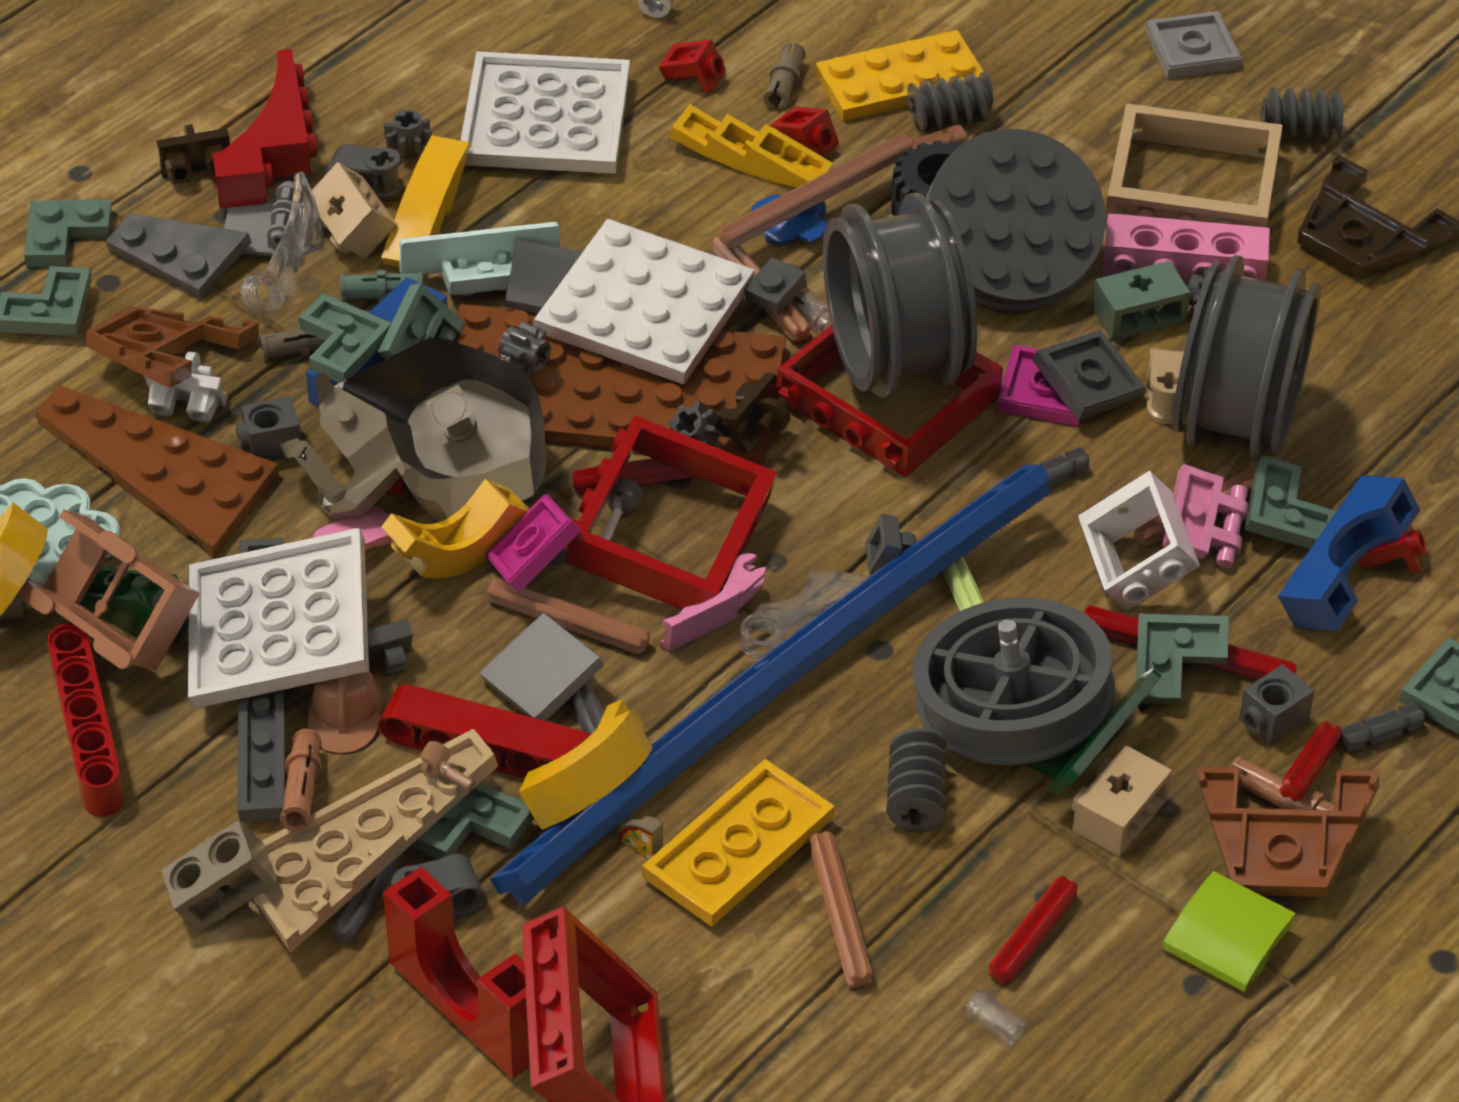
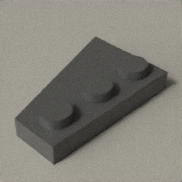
M130 213L106 240L109 251L201 299L204 298L252 243L247 232Z

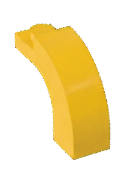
M485 479L469 501L458 512L441 522L419 524L391 513L381 527L393 539L391 547L403 556L422 577L443 579L464 574L488 562L489 559L485 556L486 552L529 508L510 488Z
M14 503L0 517V617L29 577L41 555L48 533L46 526Z
M623 699L608 705L597 729L584 742L560 758L527 773L519 794L541 830L557 824L597 802L623 783L642 765L653 747L645 735V728L640 716L635 711L629 710Z

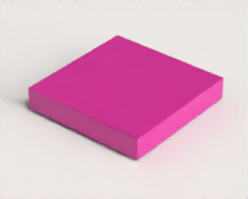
M1013 345L997 400L996 412L1079 427L1080 420L1078 421L1032 361L1036 351L1039 349Z
M546 494L486 552L485 556L505 580L520 593L582 530Z

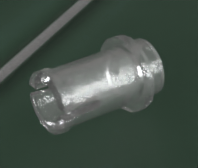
M809 288L801 289L796 295L805 302L804 304H801L794 298L791 300L792 305L811 323V330L816 334L822 333L832 325L828 305L816 297Z
M982 989L977 990L964 1007V1012L969 1015L968 1021L971 1024H981L1003 1041L1007 1047H1012L1022 1037L1023 1033L1019 1029L1024 1031L1028 1025L1024 1019H1020L996 1000V993L993 991L986 993Z

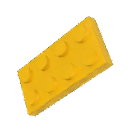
M958 30L815 63V76L843 122L909 107L907 98L909 83L913 82L918 88L920 82L928 80L933 85L936 79L943 78L948 83L950 77L959 76L963 80L967 74L973 73L978 78L979 74L984 72Z
M764 759L642 865V878L712 927L807 843L814 833H818L834 818L835 806L767 759Z

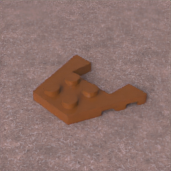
M131 307L87 330L86 347L165 387L172 388L191 377L192 360L173 355L184 353L187 347L200 340L239 350L258 339L259 323L244 321L243 328L224 326V318L208 316L199 322L184 321V313Z
M1198 767L1197 769L1199 785L1230 880L1261 896L1329 897L1379 788V770H1337L1334 810L1238 808L1240 791L1239 767Z

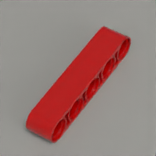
M73 623L62 624L51 630L47 641L54 681L83 806L91 815L106 817L115 814L124 804L118 759L88 634Z
M407 684L400 685L395 689L378 722V729L386 739L398 745L423 751L430 741L445 744L474 728L495 755L498 767L494 771L525 779L528 772L567 754L591 735L581 730Z

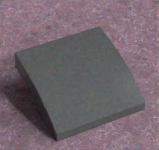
M516 238L504 307L538 314L583 252Z

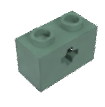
M1171 261L1095 279L1092 310L1111 341L1187 322L1190 291Z

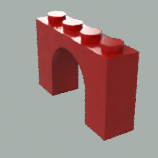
M419 867L383 892L389 963L510 1078L514 1079L530 1067L524 961L514 953L483 976H480L466 958L456 937L452 894L424 868Z

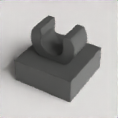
M881 514L868 536L865 544L869 574H874L917 542L914 534L900 532L898 517Z
M408 619L368 630L369 663L382 660L388 677L405 672L403 664L407 661L404 653L410 652L413 638Z

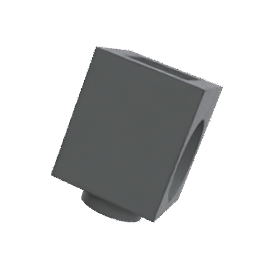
M291 396L241 406L243 423L236 424L240 449L248 448L250 454L274 461L286 458L280 443L283 444L296 438L301 441L300 423Z
M1282 664L1244 689L1239 719L1250 732L1257 734L1271 746L1309 721L1315 691Z

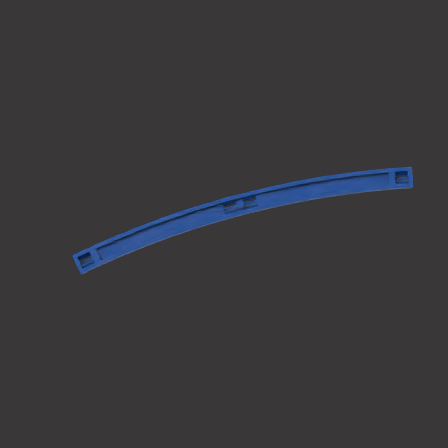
M1042 464L1024 465L865 579L705 701L651 744L653 749L649 756L623 783L584 810L552 825L493 875L490 881L498 893L511 892L518 905L530 902V899H534V896L538 895L542 889H545V886H548L557 876H560L564 870L568 869V866H572V863H575L584 853H587V850H590L596 843H599V840L606 837L610 831L614 830V827L622 824V821L626 820L634 811H637V808H641V805L649 801V798H653V795H656L669 782H672V779H676V776H680V773H683L689 766H692V763H695L712 747L719 744V741L727 738V735H730L740 725H743V722H747V719H750L751 716L762 710L775 697H778L779 694H782L783 691H786L787 688L798 682L811 669H814L815 666H818L819 663H822L823 660H826L827 657H830L831 654H834L835 651H838L839 648L850 642L851 639L870 626L871 623H875V620H879V617H883V614H887V611H891V608H895V605H899V602H903V599L911 596V593H915L916 590H919L920 587H923L924 584H927L936 575H940V572H944V569H948V566H952V563H956V560H960L961 557H964L965 554H968L977 545H981V542H985V539H989V536H993L994 533H997L1006 524H1010V521H1014V518H1018L1019 515H1022L1031 506H1035V503H1039V500L1047 497L1051 491L1045 482L1050 477Z

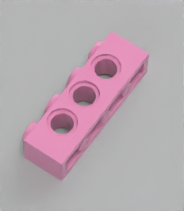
M1108 213L1102 276L1114 275L1171 261L1183 282L1189 284L1193 274L1203 276L1205 269H1209L1214 261L1223 263L1224 272L1233 255H1240L1244 259V276L1265 281L1269 256L1270 228Z

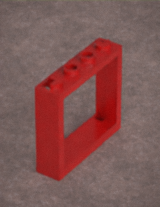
M832 325L777 368V391L782 398L788 401V407L797 410L813 420L818 426L828 429L846 440L851 446L859 448L880 461L884 466L892 468L905 477L910 475L998 399L1003 374V367L976 351L972 367L968 371L960 373L954 383L964 391L906 439L813 383L841 360Z
M634 415L627 430L622 428L618 430L611 446V452L614 453L611 460L603 458L595 477V482L598 483L595 490L590 488L586 490L579 507V512L582 513L579 521L571 519L582 531L569 543L565 563L683 610L684 607L701 604L710 600L723 591L735 559L744 553L771 498L777 472ZM633 451L746 496L706 579L591 533Z
M564 906L522 924L531 1087L548 1102H667L658 992ZM579 987L610 1014L616 1097L585 1071ZM648 1003V1010L641 1012L638 1009L639 1006Z

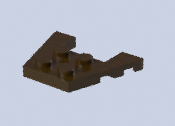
M1337 155L1332 163L1329 175H1326L1317 199H1314L1299 229L1297 242L1364 279L1459 240V220L1436 208L1414 228L1404 225L1351 195L1366 183L1368 170L1341 155Z

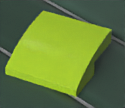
M1213 871L1195 892L1163 941L1162 949L1245 992L1267 966L1270 952L1292 928L1296 913Z

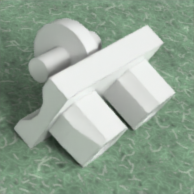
M188 352L185 356V359L192 360L191 377L172 388L165 387L144 377L150 389L148 406L155 415H173L176 400L188 402L186 413L189 418L194 421L209 423L217 406L225 407L228 395L222 390L221 378L212 377L213 368L202 366L200 364V355L196 352Z

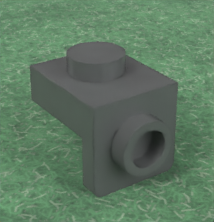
M771 257L744 289L745 300L778 315L792 299L804 304L809 298L805 272L793 264H786Z

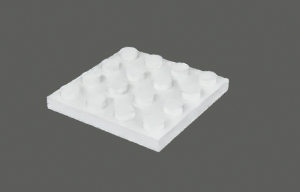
M476 51L460 141L470 143V150L465 165L616 174L630 76V60Z
M607 219L535 317L534 326L545 330L548 337L684 385L744 297V289L754 278L755 269Z
M360 528L189 564V587L200 593L189 612L188 698L194 709L369 672L365 539Z

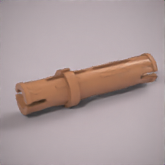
M302 729L295 733L296 738L293 737L292 752L287 756L284 766L287 783L280 822L284 828L293 832L305 830L308 825L307 823H310L315 780L320 776L322 769L321 759L319 758L322 740L320 735L311 729Z
M1238 756L1232 763V765L1239 767L1240 771L1248 774L1247 776L1240 774V788L1282 809L1334 810V804L1326 801L1327 797L1318 791L1313 793L1307 791L1302 800L1294 802L1290 797L1283 798L1279 791L1283 785V778L1257 766L1242 756Z

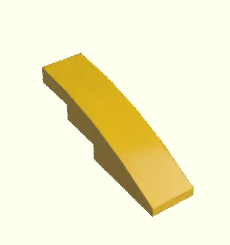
M691 104L687 106L675 122L668 136L697 153L735 170L794 188L830 171L833 165L829 160L768 124H765L761 131L758 132L729 114L720 122Z
M433 135L430 137L418 160L396 213L394 221L397 225L389 233L381 257L384 265L399 267V242L401 239L439 235L444 216L450 215L470 150L469 142Z

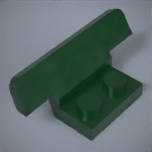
M1153 667L1140 676L1122 699L1112 708L1109 716L1098 730L1081 745L1059 756L1027 763L1026 765L1054 779L1047 788V790L1058 795L1067 787L1071 788L1160 680L1162 675Z

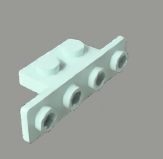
M557 222L404 238L399 242V271L401 274L422 272L423 275L441 273L450 296H467L476 292L494 290L507 291L516 238L560 247V227Z

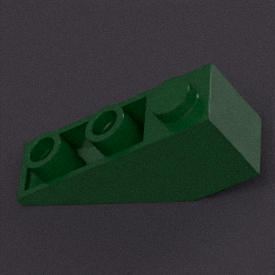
M100 567L80 604L94 613L96 603L102 600L118 569ZM127 570L108 604V611L102 614L101 618L138 638L165 589L140 572ZM171 574L172 576H174L176 579L179 580V578L177 577L176 574ZM189 614L175 639L189 627Z

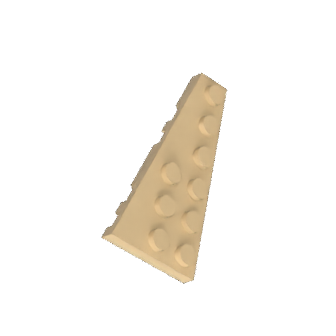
M474 728L443 744L451 754L447 763L476 782L475 787L498 767L494 753ZM420 757L311 814L310 823H307L308 825L305 830L293 832L285 828L262 840L277 883L255 896L253 900L291 953L470 791L442 775L434 779L424 776L421 770L423 761Z

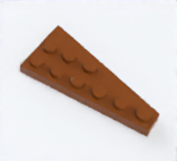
M61 385L54 389L36 411L38 424L69 448H77L88 456L91 465L99 471L105 469L114 476V481L117 485L157 516H165L175 523L179 533L187 539L193 537L203 545L204 552L213 559L219 554L279 476L278 463Z

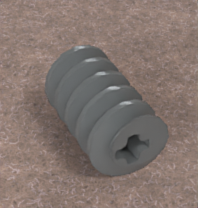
M986 71L981 72L978 78L973 73L965 75L963 80L959 76L950 77L948 83L943 78L936 79L933 85L928 80L920 82L918 88L912 82L907 87L908 105L913 119L918 122L922 131L927 130L928 119L932 118L937 129L942 128L943 116L948 117L951 126L957 125L958 114H962L966 124L972 123L973 112L977 111L980 120L983 122L987 120L988 109H991L993 105L992 82Z
M1272 87L1267 97H1263L1260 122L1283 125L1281 135L1284 128L1289 127L1292 138L1297 137L1302 127L1305 128L1308 139H1312L1316 128H1320L1323 140H1328L1331 130L1336 129L1340 140L1344 116L1343 99L1341 93L1334 90L1329 101H1327L1325 91L1318 90L1312 101L1309 90L1302 89L1296 100L1292 88H1287L1282 99H1280L1278 89Z
M912 728L902 731L890 743L886 813L895 825L913 832L932 831L944 822L943 808L945 797L943 795L945 794L944 780L946 778L945 766L947 759L944 750L947 743L938 733L925 728Z

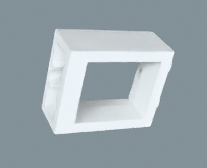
M1151 471L1143 474L1078 515L1103 588L1126 611L1143 603L1149 597L1200 567L1172 491ZM1160 514L1171 544L1124 573L1114 542Z

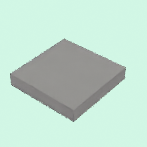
M1219 11L1146 21L1145 32L1167 79L1238 70L1241 68L1242 58Z
M542 613L479 674L485 683L523 714L546 721L590 680L604 664L599 656L546 614Z

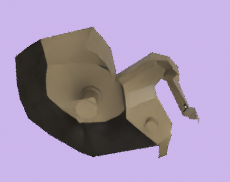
M429 337L336 385L332 384L325 371L314 380L319 395L320 425L355 470L348 485L340 484L307 441H300L296 438L283 444L280 443L286 458H295L317 486L319 495L315 500L333 519H361L402 476L421 508L435 520L441 522L458 512L469 501L485 479L510 488L521 500L533 496L542 482L546 467L544 418L540 399L528 373L493 354L449 339Z

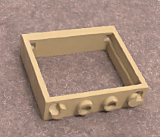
M1126 103L1107 196L1106 226L1108 213L1267 228L1283 125ZM1134 128H1143L1142 131L1134 130ZM1132 140L1265 158L1258 205L1123 187ZM1265 145L1267 148H1259V146ZM1116 207L1127 208L1126 213L1115 212Z

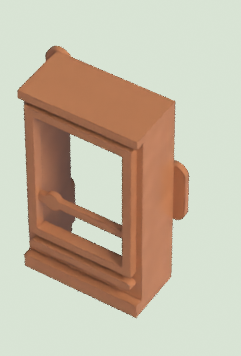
M63 509L59 517L76 528L46 583L42 584L26 580L17 596L42 614L48 615L56 611L95 639L93 643L94 650L118 668L128 669L131 665L157 671L200 593L191 589L138 553L135 547L113 532L97 525L91 518ZM108 553H111L121 560L122 564L102 600L96 603L95 612L92 613L80 603ZM129 566L165 589L136 642L101 619L102 614L108 611V604Z

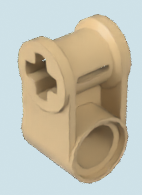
M1150 348L1146 385H1148L1146 411L1150 419L1157 423L1173 424L1175 394L1184 351Z

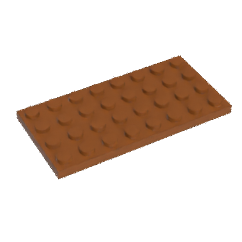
M460 304L457 316L465 323V328L458 339H454V341L505 360L506 358L499 354V342L504 332L510 327L519 329L521 321L534 326V319L538 314L518 309ZM721 330L684 385L545 336L543 340L551 345L550 357L541 370L535 371L531 369L529 374L541 403L545 442L611 449L620 428L627 430L634 415L673 430L668 425V421L673 420L675 414L679 411L678 406L680 405L684 408L693 407L696 400L706 405L708 410L713 409L717 413L721 408L734 409L737 406L735 400L736 391L743 383L756 384L765 373L777 375V368L783 364L786 336ZM768 430L749 453L738 452L733 438L718 437L717 442L713 446L756 464L765 465L771 431Z

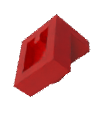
M712 39L673 44L658 66L664 79L680 77L682 79H689L697 76L704 92H713L726 72L723 58L719 55Z
M796 106L770 125L822 157L839 144L828 109Z
M1410 524L1400 540L1382 544L1364 554L1358 561L1363 569L1378 564H1387L1395 559L1404 557L1411 573L1415 574L1422 570V555L1427 553L1426 542L1421 530H1414Z

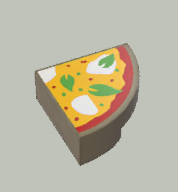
M645 816L642 820L632 818L619 830L617 839L649 860L663 848V822L649 816Z

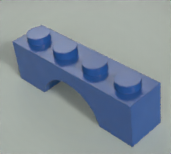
M1361 476L1278 595L1295 628L1338 631L1359 601L1346 578L1351 567L1370 550L1382 544L1400 540L1420 511L1404 478Z

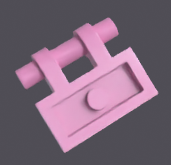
M1183 464L1177 473L1173 496L1196 557L1203 559L1208 554L1210 546H1213L1218 551L1216 564L1222 568L1233 567L1235 555L1239 554L1243 539L1239 533L1242 521L1246 520L1248 516L1249 504L1246 502L1248 489L1242 485H1233L1230 495L1222 493L1224 477ZM1217 512L1222 513V516L1225 518L1223 529L1214 526ZM1165 530L1162 546L1167 547L1171 543Z

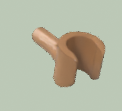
M436 741L428 742L420 754V758L423 761L421 770L424 776L434 779L442 775L466 790L472 791L476 782L447 763L451 757L447 747Z

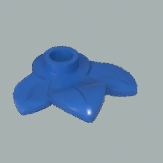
M775 194L758 201L751 207V211L782 195ZM825 201L765 231V241L775 245L792 243L798 237L808 243L817 241L824 235L826 229V222L823 219L826 214Z

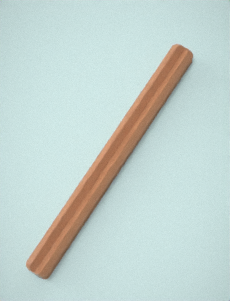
M901 133L730 222L719 230L721 243H724L728 249H733L893 165L899 157H904L906 150L909 148L913 149L914 143L912 139H909L906 134Z

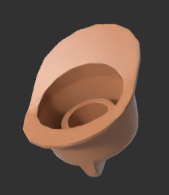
M370 671L314 684L310 695L307 726L308 729L314 730L320 735L322 750L339 755L354 753L366 747L375 738L383 698L381 685L373 678Z

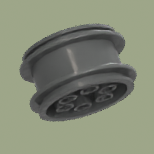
M910 193L903 199L897 216L872 220L861 205L849 204L844 207L840 217L829 220L823 240V272L826 298L836 344L844 367L854 385L861 391L872 390L878 397L887 398L896 392L900 375L927 371L932 380L940 386L954 384L960 373L966 372L972 367L977 349V311L973 281L965 247L957 225L947 207L938 200L928 201L920 193Z
M1233 255L1224 272L1222 262L1214 261L1211 264L1201 288L1190 325L1173 409V430L1182 432L1187 425V441L1190 446H1198L1206 430L1251 440L1250 458L1253 461H1258L1260 455H1264L1268 444L1271 445L1272 454L1280 455L1285 445L1301 393L1320 304L1321 286L1313 283L1309 291L1305 290V270L1296 269L1289 285L1285 286L1245 277L1244 259L1240 255Z

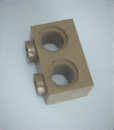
M240 820L232 823L161 869L173 909L198 932L206 929L277 883L264 843Z

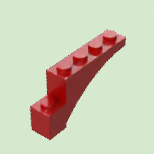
M292 49L277 50L275 84L259 116L227 148L221 152L213 153L220 209L267 204L266 187H273V178L311 174L310 158L317 157L316 141L312 128L311 112L308 106L307 90L304 84L302 64L294 63Z

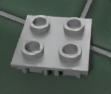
M285 181L277 187L276 198H267V204L228 208L224 229L249 233L252 243L242 254L300 257L310 202L309 200H301L300 191L294 182Z

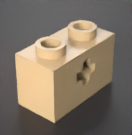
M339 162L331 168L306 196L316 210L313 213L314 218L323 227L330 230L332 233L330 241L345 254L351 251L366 259L397 225L364 177Z
M1124 745L1113 759L1108 757L1104 760L1093 783L1089 787H1081L1075 795L1071 809L1075 811L1073 832L1120 857L1168 800L1172 769Z

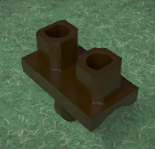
M192 124L184 125V136L156 140L162 178L169 177L173 184L188 182L192 178V172L207 170L208 175L215 177L213 153L221 152L230 145L227 128L195 133Z
M765 373L756 384L743 383L736 391L735 400L737 406L734 409L721 408L718 412L721 419L715 424L718 430L723 433L722 437L733 438L738 452L749 453L768 430L782 432L790 423V414L787 410L789 403L779 395L776 387L778 378L774 373Z

